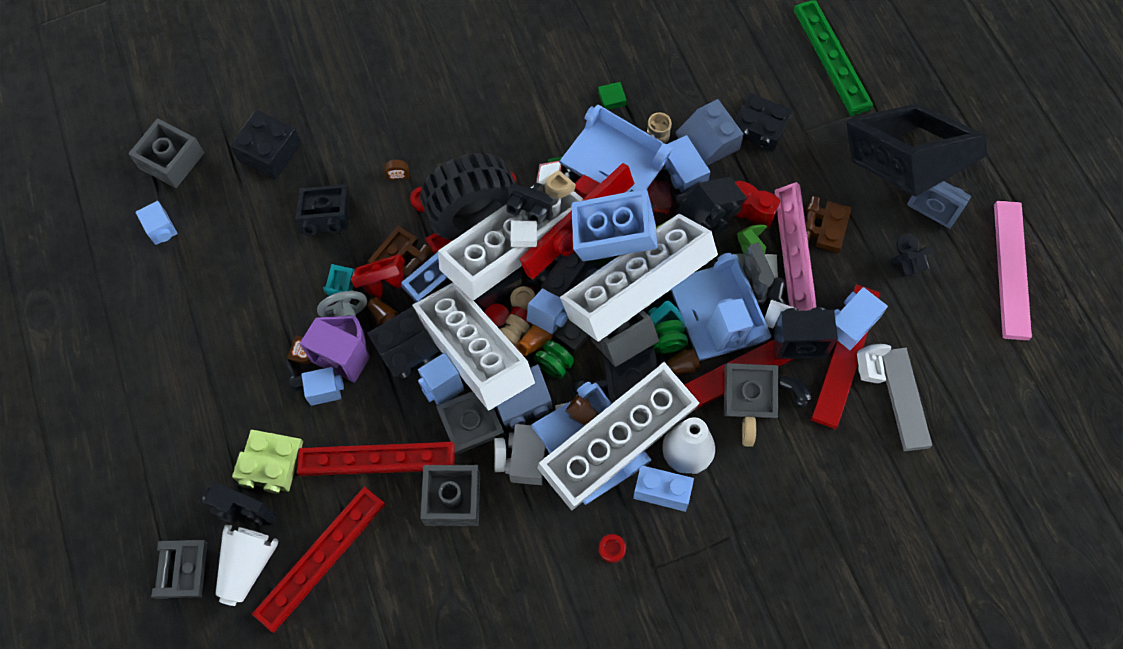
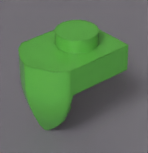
M752 225L737 233L738 241L745 256L747 255L749 245L758 242L765 255L766 246L758 236L767 228L766 225Z

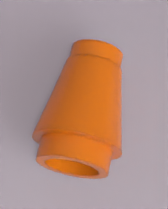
M533 324L519 343H517L516 348L523 356H527L542 348L546 340L552 339L553 334Z

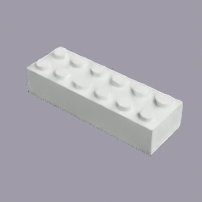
M549 176L538 182L543 185V193H546L545 182ZM574 191L563 198H553V216L550 221L544 219L540 225H537V242L572 210L573 202L582 201L583 198ZM505 205L438 251L439 270L474 301L522 266L519 258L531 247H511V221H530L527 211L521 210L519 215L514 216L507 213Z
M681 214L676 215L656 229L658 249L619 255L562 295L560 299L569 320L595 340L600 341L716 257L718 253L712 232Z
M454 283L412 305L417 317L435 345L442 353H446L459 372V375L488 411L535 384L525 357L482 309Z
M664 362L540 461L537 469L567 506L573 510L690 414L699 405V402Z

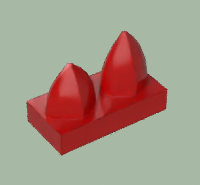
M398 254L357 267L351 281L355 288L362 286L371 296L381 299L383 291L381 280L384 279L390 285L401 288V282L404 281L402 268L405 261L402 255Z

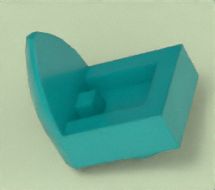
M331 264L326 287H323L324 292L331 296L339 292L353 291L354 285L351 278L355 269Z
M670 301L664 302L659 308L653 307L647 313L652 318L654 325L668 320H679L683 322L684 328H686L680 311Z

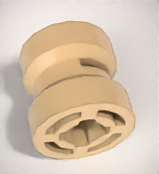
M661 112L651 115L648 120L647 133L655 135L659 141L665 144L670 137L672 124L670 117Z
M510 314L506 319V325L499 330L516 347L521 336L527 333L530 326L522 318Z

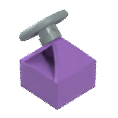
M344 291L328 296L319 303L317 313L320 318H315L301 340L300 346L312 363L322 368L333 367L337 375L341 374L343 378L355 383L370 359L365 334L355 315L365 308L367 298L364 294L357 291ZM351 299L359 300L357 305H352L349 302Z

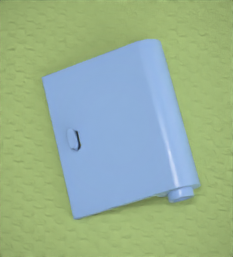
M596 105L595 108L591 106L584 118L587 120L584 130L561 158L559 164L581 177L586 175L601 183L617 167L624 163L629 166L635 183L627 192H630L631 189L633 191L647 189L668 160L673 148L602 106Z
M731 253L718 257L714 267L694 272L670 289L676 307L685 321L686 332L699 361L755 346L771 338V333L737 255H732ZM728 298L733 300L742 298L753 327L741 346L717 352L707 324L720 301Z
M587 382L577 389L578 395L582 398L586 397L599 414L611 405V402L597 383L591 384ZM570 402L531 425L545 444L549 453H552L584 427V425L570 419L569 414L565 412ZM645 451L642 452L585 499L583 503L585 505L638 472L641 465L646 466L652 460Z

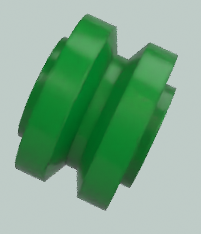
M670 320L654 325L659 339L657 343L652 345L655 353H672L687 346L688 339L683 334L685 328L682 321Z
M546 340L542 345L544 352L537 351L534 355V360L548 375L562 379L566 374L564 368H571L575 361L563 346L551 340Z

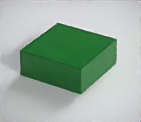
M621 82L598 87V94L603 108L610 110L626 106L627 100Z

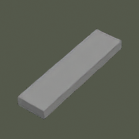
M907 348L892 349L889 353L882 356L903 450L912 451L931 448L932 442Z

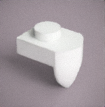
M873 344L857 352L858 370L861 380L873 383L886 381L882 356L890 352V345Z

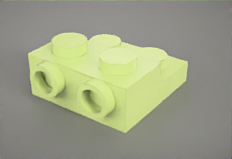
M251 430L245 450L239 454L232 477L238 482L239 486L254 489L255 485L264 487V491L279 494L280 490L289 492L298 462L299 448H302L303 445L302 439Z

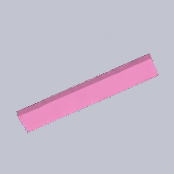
M795 182L776 189L775 195L781 200L777 214L789 306L803 311L811 310L817 306L801 188Z
M996 201L994 213L1003 339L1030 340L1032 333L1022 203Z

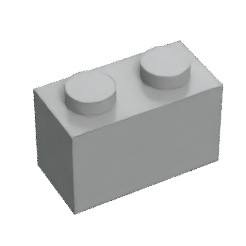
M515 424L514 433H509L508 448H512L511 458H506L505 474H509L510 482L542 485L543 475L537 467L539 462L545 458V444L531 425Z

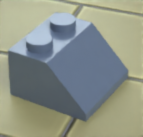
M719 99L697 109L676 131L678 139L686 135L688 136L706 166L740 150L744 135Z
M943 181L917 197L912 195L907 205L951 229L971 196L962 189Z
M538 364L530 367L535 384L495 407L505 429L509 427L515 429V424L523 425L526 422L525 420L534 416L535 418L543 417L552 409V400Z

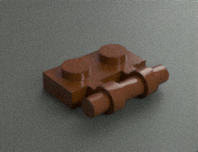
M813 196L805 208L807 240L809 242L810 237L817 238L815 247L839 253L852 207L828 201L826 208L823 209L819 206L820 198ZM815 218L822 220L820 227L815 226Z
M398 225L368 260V264L401 254L403 259L409 255L412 259L406 266L403 265L402 268L405 280L420 264L423 265L428 259L427 255L432 249L426 244L420 250L415 248L418 244V238Z

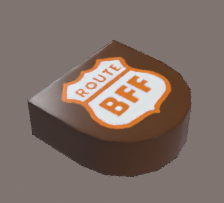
M390 160L384 165L386 180L410 178V171L406 162Z
M295 335L287 359L299 364L311 363L300 346L303 337Z

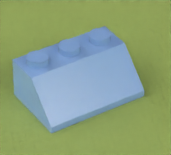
M647 189L572 203L573 248L583 262L658 249L656 224Z

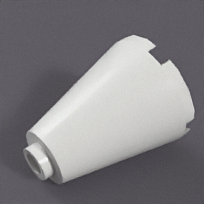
M689 418L667 432L663 440V455L671 468L679 473L697 474L710 465L715 455V443L703 420Z
M225 525L222 534L216 595L220 597L219 602L236 606L237 602L244 601L279 541L274 538L272 543L268 542V535L241 527L238 528V531H230L232 525Z

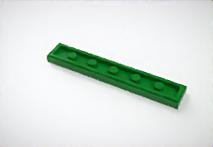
M811 0L795 5L794 12L850 116L871 110L873 103L817 1Z

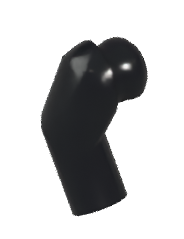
M775 277L773 284L768 287L767 299L769 302L773 300L788 305L782 298L784 288H786V281L783 278Z
M781 375L778 387L794 392L796 395L795 404L800 407H806L808 401L811 400V393L802 381Z

